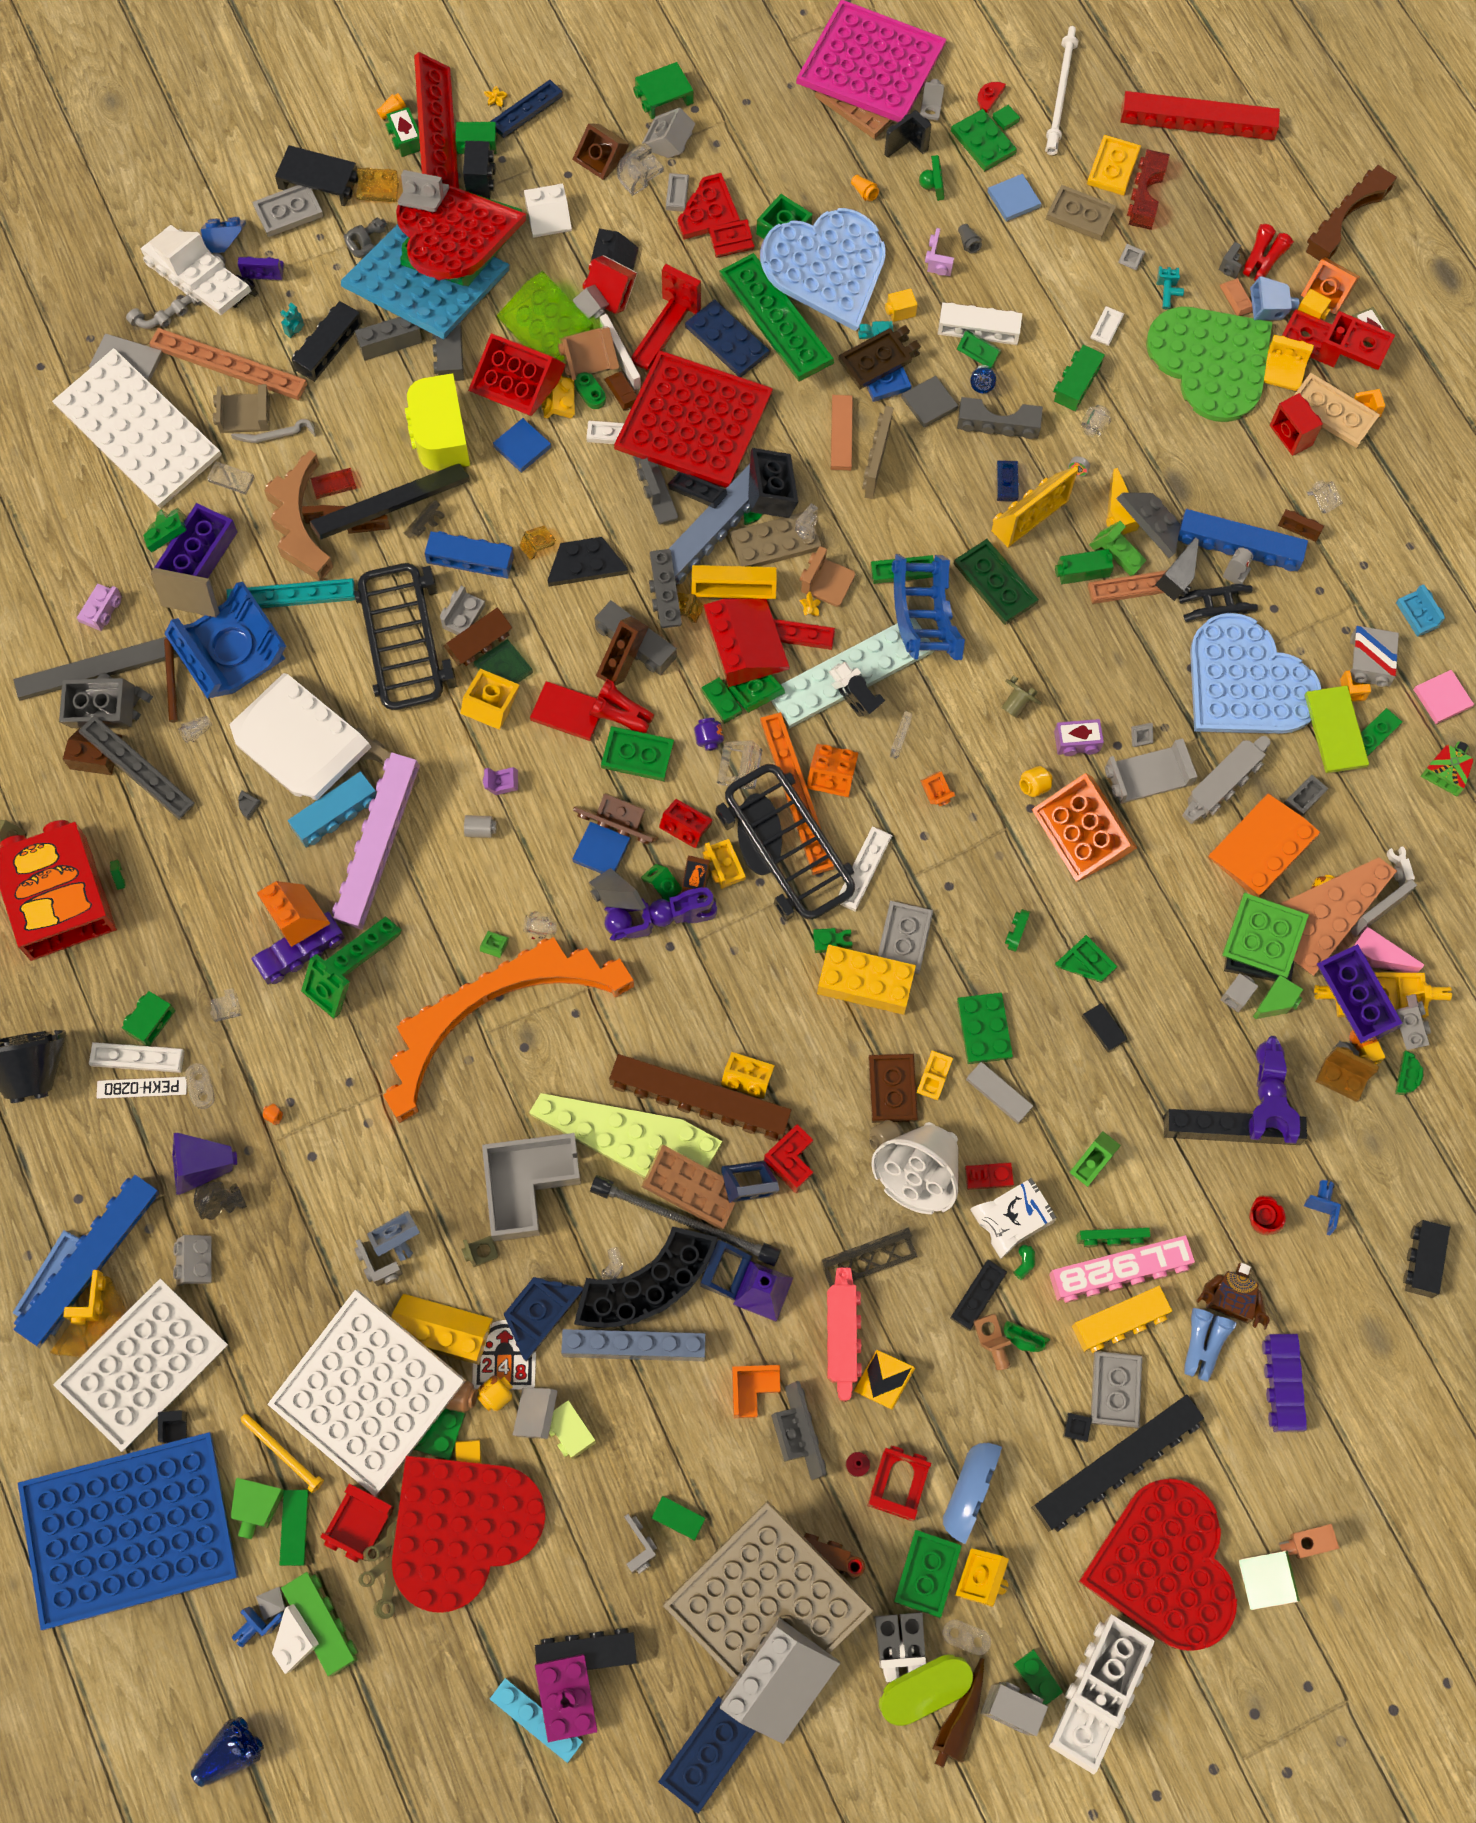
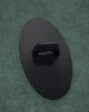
M759 793L750 795L744 803L756 797ZM766 796L742 809L750 824L776 810ZM778 814L753 827L762 842L782 831ZM738 821V841L746 864L758 875L771 873ZM782 836L765 845L774 860L780 857Z

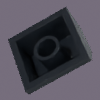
M599 228L591 261L604 255L634 271L639 247L617 231Z

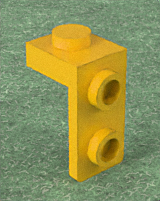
M93 1270L89 1307H64L63 1317L70 1320L71 1324L84 1325L86 1321H98L99 1314L103 1312L101 1292L106 1287V1278L99 1270Z

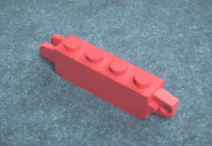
M837 1268L835 1283L827 1291V1378L832 1383H837V1395L841 1402L850 1400L852 1397V1383H856L857 1377H861L862 1373L861 1363H857V1353H861V1339H857V1329H861V1315H856V1305H861V1292L856 1291V1285H853L851 1268Z

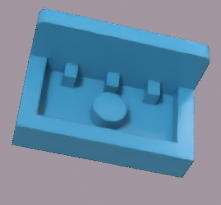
M1424 584L1419 586L1415 592L1399 598L1396 602L1417 637L1439 628L1445 619L1443 610L1438 607L1431 591L1427 590Z

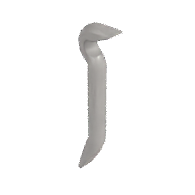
M300 419L294 426L256 435L231 434V436L235 440L259 443L297 434L304 426L315 437L316 433L314 424L310 420Z

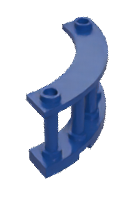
M895 554V560L892 562L895 611L898 628L906 651L913 659H918L919 650L946 651L954 660H962L965 639L961 636L957 627L951 625L950 620L953 617L950 601H946L945 589L949 588L950 560L943 555H935L932 563H906V558L900 554ZM906 571L932 572L933 586L931 588L905 587ZM906 596H931L934 599V610H908ZM910 618L934 619L937 622L938 630L914 629ZM921 638H938L942 642H921Z

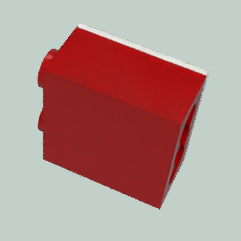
M604 255L593 259L589 264L588 270L590 272L588 278L584 281L582 288L585 289L596 285L609 303L605 309L615 314L624 311L637 272Z

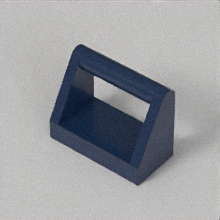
M765 1161L727 1165L721 1168L729 1203L768 1198L780 1191L778 1182ZM759 1170L762 1184L740 1187L733 1174Z
M718 1240L701 1280L700 1287L735 1300L752 1256L728 1243ZM725 1252L742 1259L729 1291L712 1283Z

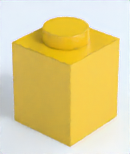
M912 289L888 294L885 310L887 315L891 316L893 322L916 317L917 302Z
M1310 289L1300 303L1298 310L1325 320L1331 311L1328 308L1331 300Z

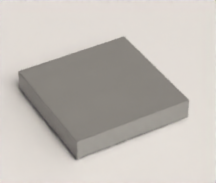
M522 1388L513 1436L548 1439L557 1390Z

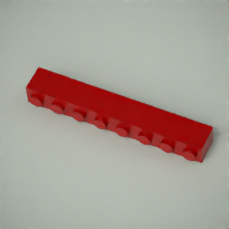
M1125 91L1120 123L1275 140L1279 129L1280 109Z

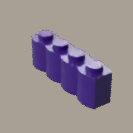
M329 912L324 913L330 924L291 947L284 937L251 958L267 985L279 983L284 979L285 974L291 971L297 972L314 955L317 954L321 957L323 951L328 948L334 949L342 943L345 937Z
M1269 1334L1262 1341V1351L1268 1360L1267 1364L1264 1365L1265 1378L1269 1379L1270 1388L1266 1390V1398L1272 1407V1412H1269L1268 1415L1269 1426L1273 1427L1274 1432H1304L1307 1430V1420L1304 1407L1298 1334Z

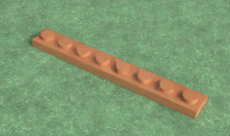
M160 328L157 329L149 343L150 347L161 350L162 353L256 386L266 384L268 390L296 400L300 399L307 386L306 379Z

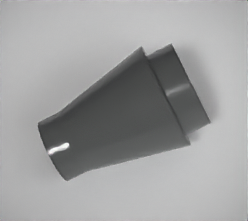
M968 224L961 225L958 228L964 250L969 253H976L982 247L981 237Z

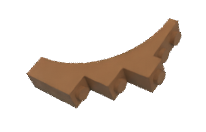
M309 450L306 455L299 459L298 464L293 470L287 472L285 479L277 475L273 481L268 482L264 491L268 501L278 507L273 512L271 520L274 529L285 535L277 546L281 557L317 581H322L332 570L333 564L331 558L309 537L302 520V502L305 489L311 476L320 465L317 454Z

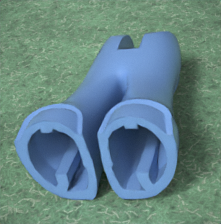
M1193 1308L1191 1314V1338L1185 1360L1184 1374L1193 1377L1198 1368L1199 1360H1202L1198 1379L1208 1382L1221 1348L1235 1329L1237 1323L1225 1317H1213L1214 1314L1208 1311ZM1210 1324H1211L1210 1333H1209L1208 1340H1207V1344H1206V1347H1205V1350H1204V1342H1205L1206 1334H1207V1331H1208L1209 1326H1210Z

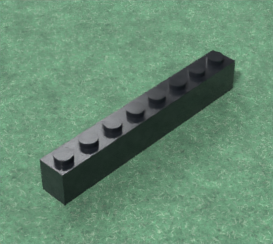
M1186 1394L1031 1508L1048 1532L1053 1529L1056 1532L1060 1531L1068 1525L1066 1519L1074 1514L1077 1518L1088 1510L1086 1505L1092 1500L1096 1504L1107 1496L1105 1491L1111 1486L1114 1490L1126 1482L1124 1477L1129 1473L1135 1476L1145 1468L1143 1463L1148 1459L1154 1462L1164 1454L1162 1452L1163 1448L1168 1445L1170 1448H1173L1182 1441L1180 1436L1188 1431L1189 1434H1192L1202 1427L1199 1422L1204 1419L1203 1415Z

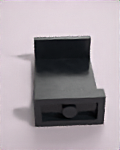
M291 145L288 146L275 175L277 186L280 190H286L289 183L338 195L341 206H346L348 199L352 198L353 187L358 183L360 177L355 162Z

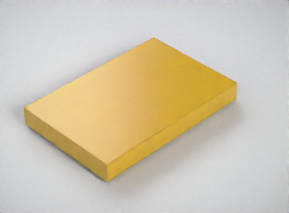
M1104 135L1087 185L1124 196L1141 145Z

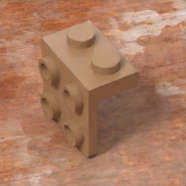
M819 546L817 552H813L810 556L808 570L804 569L801 574V592L805 594L811 592L812 597L839 607L855 578V572L827 560V549Z

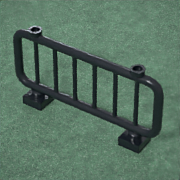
M401 563L370 570L360 576L358 590L354 591L357 604L361 603L377 681V684L372 685L375 697H380L382 705L389 710H401L436 701L442 695L443 682L445 681L449 689L457 687L451 660H443V669L439 668L423 591L424 588H427L429 595L438 594L431 566L422 567L423 576H420L418 568L410 563ZM408 571L412 575V583L367 592L366 583L370 579ZM414 586L417 601L371 611L369 596ZM418 605L421 619L375 630L372 615ZM422 623L424 638L383 648L378 647L377 633ZM426 643L428 657L382 667L380 652ZM427 661L430 662L432 676L386 686L383 671ZM430 680L434 681L435 689L431 694L397 702L389 700L387 690Z
M765 764L731 783L725 791V799L729 807L727 808L723 802L716 806L715 813L726 830L733 828L735 818L738 819L788 898H785L782 893L775 897L774 905L786 922L793 917V909H796L797 913L805 919H816L853 896L855 883L851 875L854 874V870L849 862L842 863L792 786L796 783L790 772L784 774L774 764ZM766 773H773L780 783L739 806L734 799V792L760 776ZM782 786L791 801L750 824L742 809ZM794 804L803 819L762 842L753 827ZM806 822L815 837L774 860L765 845ZM818 840L827 855L785 878L777 863ZM829 858L838 873L802 895L797 896L788 882ZM840 876L846 883L847 888L845 892L815 910H807L800 901Z

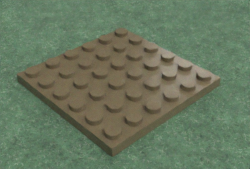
M768 1500L663 1603V1607L734 1680L778 1618H781L830 1654L873 1611V1607Z

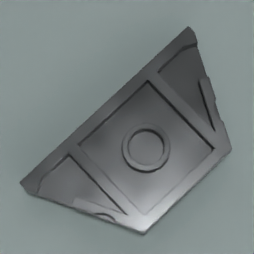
M1122 492L1116 499L1168 558H1171L1176 553L1180 523L1176 520V517L1162 504V501L1153 493Z

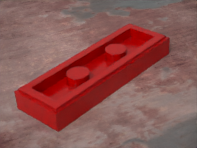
M773 619L781 643L832 650L835 628Z

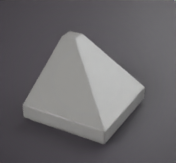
M1126 244L1118 263L1137 270L1145 255V251Z
M280 1587L256 1596L264 1620L278 1615L287 1607Z

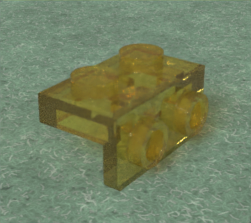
M357 169V200L397 202L399 179L396 170Z

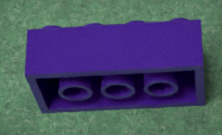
M196 503L184 521L186 531L172 539L154 568L208 578L238 533L234 521Z

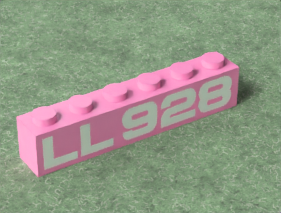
M1185 1235L1052 1270L1049 1276L1057 1301L1064 1300L1065 1303L1078 1300L1079 1295L1086 1294L1087 1297L1096 1296L1101 1293L1100 1290L1109 1288V1291H1115L1123 1288L1122 1284L1131 1282L1132 1286L1145 1282L1144 1278L1153 1276L1154 1280L1161 1279L1167 1276V1272L1171 1271L1180 1274L1189 1271V1267L1195 1261Z

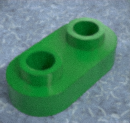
M587 372L578 374L575 380L577 392L588 407L592 409L602 408L606 403L604 390L592 374Z
M1021 909L1020 913L1016 911L1012 924L1016 926L1013 932H1008L1005 944L1008 945V950L1016 952L1030 911Z

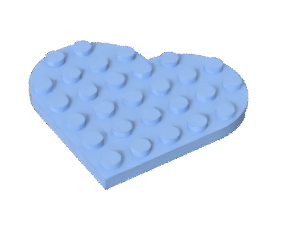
M838 208L837 210L823 213L814 225L802 221H790L789 223L778 224L773 227L762 242L760 261L765 275L778 290L856 331L859 328L884 264L885 244L884 241H881L878 228L869 218L852 209Z
M1236 613L1220 614L1207 620L1197 630L1190 649L1194 732L1283 734L1297 731L1311 721L1304 694L1307 691L1321 689L1318 677L1312 669L1310 670L1301 663V659L1289 654L1278 653L1271 634L1268 630L1265 631L1258 625L1255 619Z

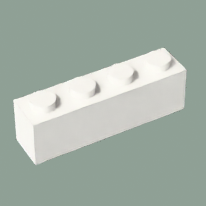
M942 302L938 335L962 338L965 331H970L985 341L1017 345L1022 313Z

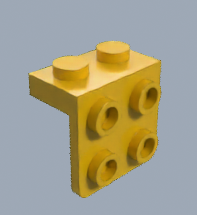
M1274 335L1268 349L1264 383L1297 391L1302 384L1306 364L1314 345L1304 341L1289 339L1285 336Z

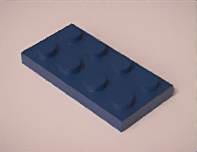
M715 299L685 322V327L738 377L745 375L769 355L770 350Z
M719 1696L658 1781L697 1814H699L756 1732V1730L739 1723L720 1709L722 1699Z

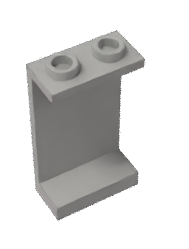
M1183 738L1175 740L1171 748L1120 761H1115L1114 756L1109 757L1105 766L1106 776L1111 778L1113 784V795L1115 798H1118L1120 804L1192 786L1197 779L1196 771Z

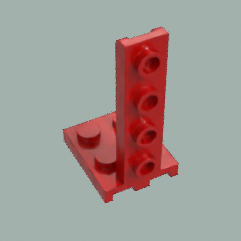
M665 264L662 268V298L667 300L668 303L631 357L635 365L647 371L651 368L659 350H663L687 312L697 314L701 310V281L668 264Z

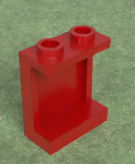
M349 1483L345 1490L346 1495L326 1532L322 1533L320 1538L326 1540L323 1544L334 1551H337L339 1547L347 1551L345 1557L358 1563L359 1559L366 1561L363 1557L364 1550L375 1545L395 1507Z

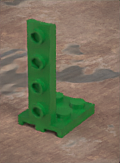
M385 916L327 960H323L317 954L310 958L301 992L333 1019L340 1015L350 983L345 976L395 940L401 934L402 929Z

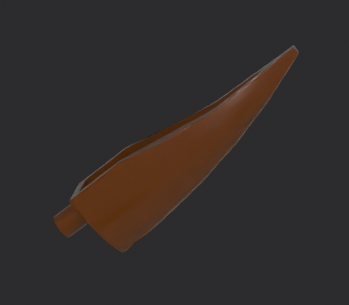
M980 1658L973 1672L971 1687L958 1700L954 1709L942 1724L932 1748L939 1752L934 1764L944 1768L948 1757L960 1763L964 1761L981 1699L985 1661L983 1658Z

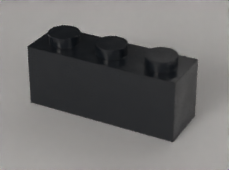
M1422 1220L1412 1227L1410 1237L1413 1239V1244L1407 1253L1409 1268L1405 1271L1403 1283L1406 1284V1292L1434 1298L1440 1294L1450 1232L1449 1226Z

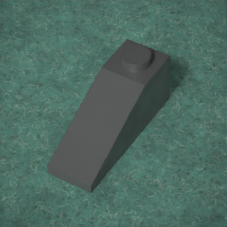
M611 868L589 882L592 888L590 893L596 902L600 901L606 907L636 910L646 908L637 890Z

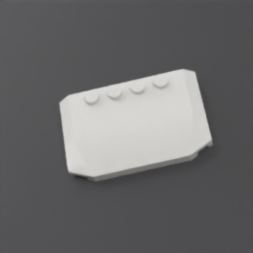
M283 673L229 724L235 744L239 749L293 795L302 797V795L308 796L313 800H318L371 748L368 741L358 731L286 673Z

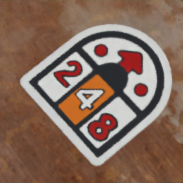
M506 1320L492 1323L480 1364L473 1363L472 1383L475 1389H478L493 1375L500 1379L505 1377L513 1386L512 1389L522 1390V1388L535 1387L536 1351L527 1362L524 1361Z

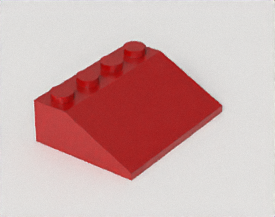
M491 333L468 391L532 416L559 383L566 364L552 356Z
M721 599L703 605L706 620L728 687L790 669L767 599Z

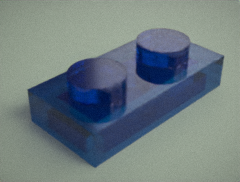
M997 460V501H1018V461Z

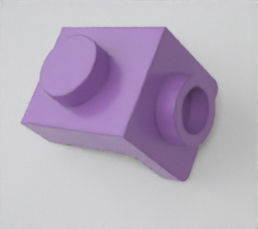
M514 767L499 771L485 768L483 777L484 788L494 795L517 791L518 770Z

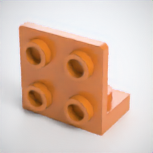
M817 744L810 766L807 789L849 797L859 753L849 749L831 747L826 744Z

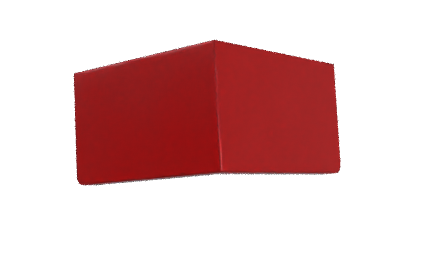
M798 1124L764 1155L766 1164L794 1193H797L800 1186L813 1175V1171L798 1157L813 1143V1139Z

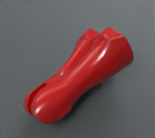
M1260 224L1253 249L1244 266L1243 275L1249 277L1251 272L1254 271V267H1257L1259 270H1257L1254 281L1259 276L1266 277L1275 262L1294 243L1292 238L1286 233H1279L1269 252L1263 257L1276 231L1269 224Z
M606 679L589 713L591 716L622 724L632 731L647 733L648 723H651L654 718V714L627 698L609 679Z

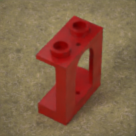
M890 1446V1449L885 1448L867 1506L913 1522L917 1515L918 1504L928 1470L932 1463L927 1462V1457L914 1453L912 1457L903 1454L904 1449ZM898 1461L908 1462L914 1471L905 1506L882 1498L891 1467Z

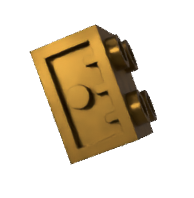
M1336 1047L1326 1057L1315 1082L1357 1102L1362 1095L1367 1081L1378 1071L1379 1066L1375 1065L1369 1058H1361L1353 1054V1051L1346 1047Z

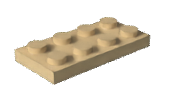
M1312 373L1308 375L1294 394L1300 393L1309 402L1311 409L1321 418L1324 429L1355 448L1359 446L1380 416L1377 412Z

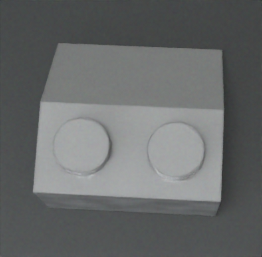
M681 108L656 116L640 147L643 150L666 158L678 156L685 150V144L692 135L695 122Z

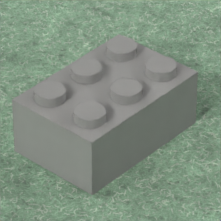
M999 1682V1684L991 1685L981 1714L1025 1735L1037 1736L1048 1706L1042 1704L1044 1699L1031 1693L1020 1694V1688L1008 1682Z

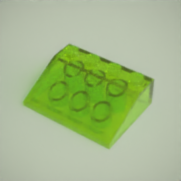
M543 271L528 280L497 314V318L523 346L552 356L559 361L565 359L559 353L558 344L561 343L559 338L594 329L593 323Z

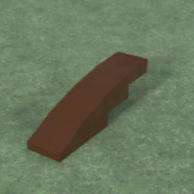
M302 506V514L305 523L310 524L311 520L347 506ZM383 515L347 530L348 534L390 529L388 516Z

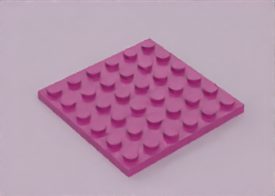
M840 0L797 76L796 84L900 122L912 109L946 44V38L845 0Z

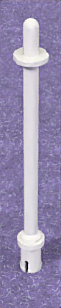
M1074 26L1069 27L1068 34L1062 39L1061 43L1065 48L1052 127L1046 134L1047 145L1045 152L1049 155L1057 154L1059 140L1062 138V132L1059 130L1072 50L1077 48L1079 42L1075 37L1076 28Z

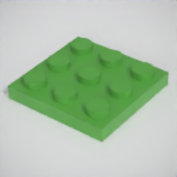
M1243 893L1222 956L1287 978L1309 914Z

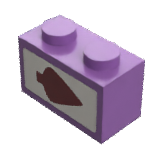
M1100 719L1059 722L1054 730L1058 755L1095 754L1101 750L1104 743Z

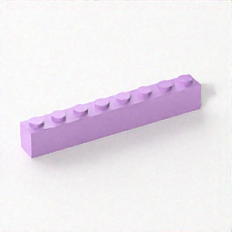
M391 752L390 758L385 760L383 766L385 772L383 778H380L377 782L376 791L378 792L376 798L372 799L369 805L370 815L368 820L365 819L361 830L363 834L361 840L356 842L354 860L350 861L347 867V880L342 882L339 892L341 897L339 902L334 904L332 910L333 919L338 923L363 930L420 767L415 759Z

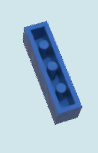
M442 531L430 532L424 553L428 564L506 579L509 578L514 559L513 547L507 544L490 543L484 539H469L463 535L453 536Z

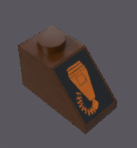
M688 855L682 893L691 889L707 888L710 876V860ZM700 895L698 899L704 898V895Z

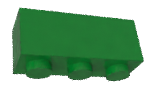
M1084 344L1080 351L1076 350L1071 359L1072 365H1067L1062 375V382L1058 381L1053 390L1056 393L1054 402L1076 412L1100 370L1105 354Z

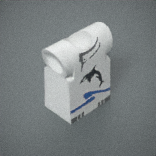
M1032 1178L996 1198L994 1201L982 1203L970 1209L979 1225L990 1233L991 1244L1000 1259L1008 1254L1016 1244L1053 1224L1057 1218Z

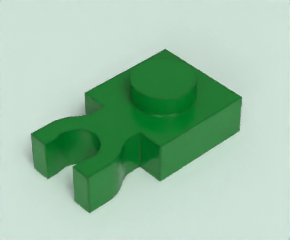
M835 928L813 929L815 953H826L828 945L841 946L846 949L852 948V941L845 942L843 940L844 937L851 936V930L836 933Z

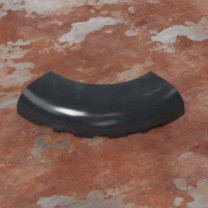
M672 1226L669 1237L656 1258L640 1270L619 1279L602 1280L586 1278L574 1325L597 1328L620 1327L646 1320L666 1310L683 1297L700 1278L713 1254L718 1237Z

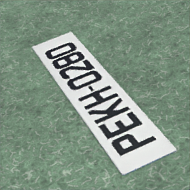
M187 1077L97 1081V1099L186 1095Z

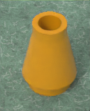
M398 93L392 94L376 111L380 118L385 120L387 118L386 114L404 109L406 104Z
M855 175L852 178L851 185L855 187L865 201L871 202L877 198L879 188L876 183L860 175Z

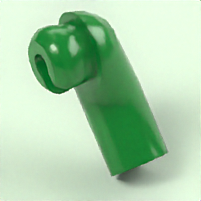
M1026 1244L1019 1247L1018 1253L1022 1256V1264L1013 1272L1021 1281L1035 1267V1251Z

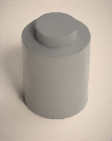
M465 815V837L492 838V834H496L497 821H493L492 816Z

